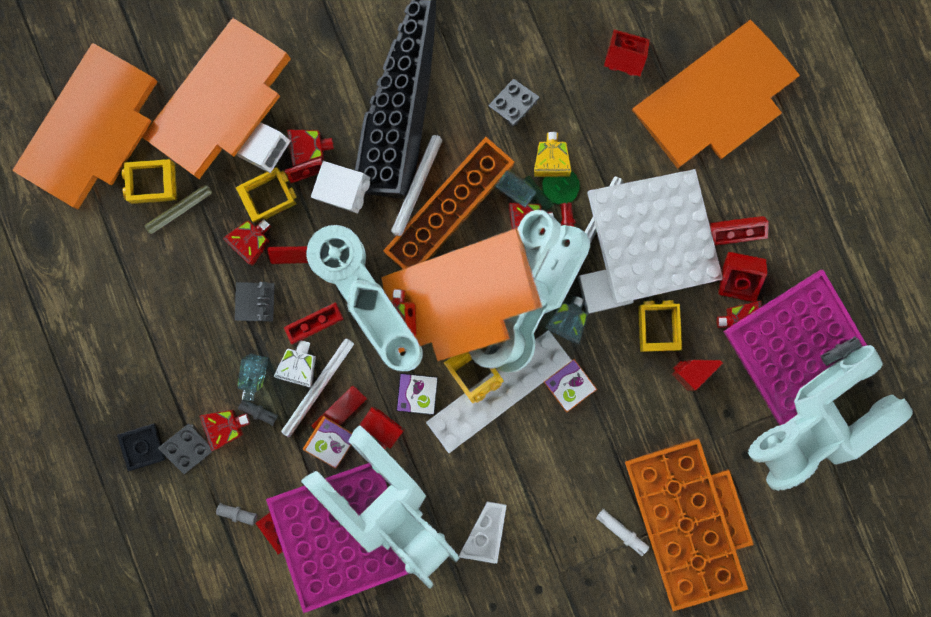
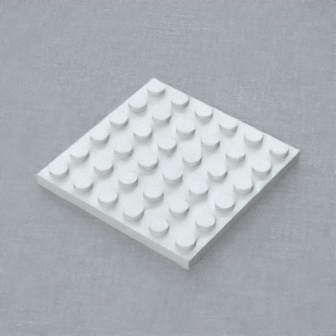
M695 169L587 192L615 304L722 280V273Z

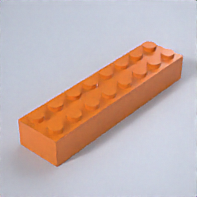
M485 137L408 222L402 236H396L383 250L384 254L402 270L430 260L504 178L509 170L513 168L515 162Z

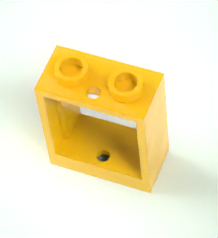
M172 160L124 163L122 177L125 180L123 196L126 201L134 204L177 200L175 163ZM163 167L164 193L134 195L133 169Z
M276 167L271 173L266 172L236 187L252 222L255 224L259 223L262 219L265 220L296 205L294 199L297 196L292 187L288 188L286 182L289 180L284 170L280 171ZM278 178L288 201L259 214L248 191Z
M674 300L662 301V304H655V301H644L643 305L638 306L640 352L682 350L680 304H674ZM672 310L673 343H646L645 311Z
M466 352L451 357L444 364L473 404L482 401L491 390L499 389L504 380L495 368H489L494 376L470 392L456 373L459 368L472 360L470 353Z

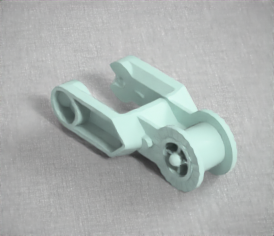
M541 210L528 213L521 221L518 230L533 278H535L534 281L542 307L504 319L510 339L470 351L471 358L480 366L497 368L500 371L509 373L521 370L530 362L535 350L534 332L543 314L560 308L588 254L590 240L583 230L572 226H561L554 217ZM545 228V234L540 236V230ZM566 240H570L568 247L564 245Z
M331 225L318 230L311 237L307 247V260L311 269L323 280L337 286L348 302L347 306L383 361L390 368L397 371L415 369L422 360L423 349L419 346L418 341L388 299L384 290L375 282L366 269V252L362 242L354 232L344 226ZM401 347L406 350L404 356H401L398 351Z
M866 345L847 354L846 358L839 359L800 388L794 400L797 415L787 423L764 432L750 445L748 454L755 462H765L770 470L766 479L770 488L779 491L798 486L810 478L818 468L819 462L825 458L835 465L857 459L910 419L913 413L908 402L905 399L900 400L894 395H889L877 401L868 413L848 427L833 403V400L860 380L872 376L882 367L883 363L873 346Z
M358 426L353 431L349 443L390 484L360 516L348 505V501L343 496H340L317 471L305 476L301 482L369 553L382 545L387 550L391 547L405 563V570L410 574L414 573L427 587L431 588L434 584L428 577L448 557L457 562L459 556L447 544L444 534L437 533L436 530L421 518L423 513L419 510V507L426 497L424 492L377 441L361 426Z

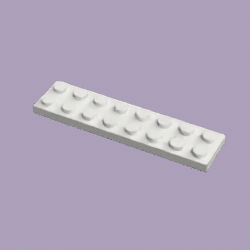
M548 330L535 340L534 354L524 368L509 373L496 369L504 380L499 389L491 390L482 401L473 404L464 393L426 423L448 453H450L572 360ZM493 373L489 374L487 377H485L483 380H481L479 383H477L475 386L469 389V391L472 392L474 389H476L481 384L486 382L488 379L493 377Z

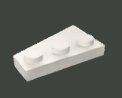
M487 501L459 554L460 558L497 564L506 504Z

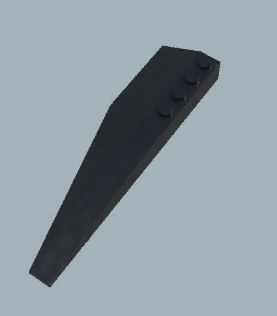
M411 0L410 4L406 6L404 11L406 15L403 23L399 24L397 29L399 31L398 36L392 42L383 66V75L376 84L378 86L375 96L371 97L369 112H366L363 118L355 171L370 177V186L365 194L405 199L415 177L431 74L436 0Z

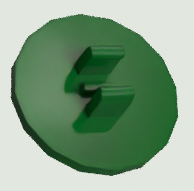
M572 170L570 177H545L542 183L543 193L552 203L557 205L567 204L577 197L580 190V181Z

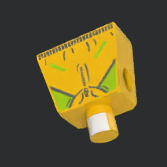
M548 132L547 142H539L534 177H570L571 167L566 142H558L557 132Z

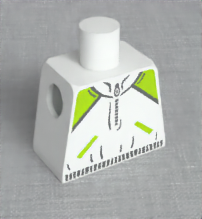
M301 340L296 350L287 349L274 377L312 387L316 356L307 354L310 343Z

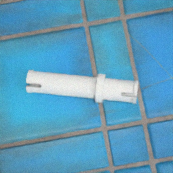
M605 509L597 515L596 519L620 537L626 546L629 545L641 556L647 552L649 546L642 542L635 532L629 531Z

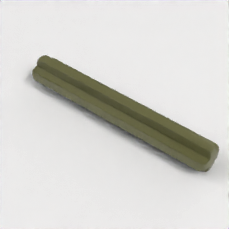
M208 185L202 186L145 225L147 232L153 234L211 195L210 187Z

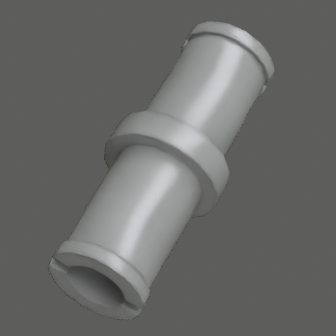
M220 503L216 510V515L230 518L233 522L239 521L254 526L257 519L256 513L241 510V507L238 506L234 508Z

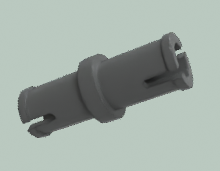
M854 336L841 345L838 343L835 345V348L820 355L823 363L828 366L840 358H846L847 354L861 348L862 345L859 339Z
M244 398L242 399L238 410L252 415L255 420L258 418L271 426L274 425L278 417L277 414L264 409L262 405L257 406Z

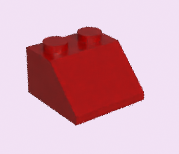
M614 29L604 66L610 70L626 72L631 76H641L648 56L650 39Z
M728 252L722 267V280H720L718 295L756 302L768 273L766 259Z
M721 360L680 361L674 366L673 369L675 371L672 375L688 391H696L723 362Z
M372 407L359 425L371 436L375 437L377 443L384 449L387 447L391 449L405 431L404 428L376 407Z

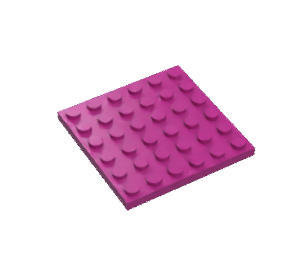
M824 270L817 271L723 331L779 426L787 423L797 415L794 400L800 388L835 363L833 362L826 366L821 360L820 355L832 350L838 343L841 345L854 336L859 339L862 346L867 345Z
M370 463L324 478L340 496H343L348 501V505L359 516L387 489L385 479L372 468ZM305 485L266 499L303 613L409 574L405 570V563L391 547L387 550L382 545L369 553Z

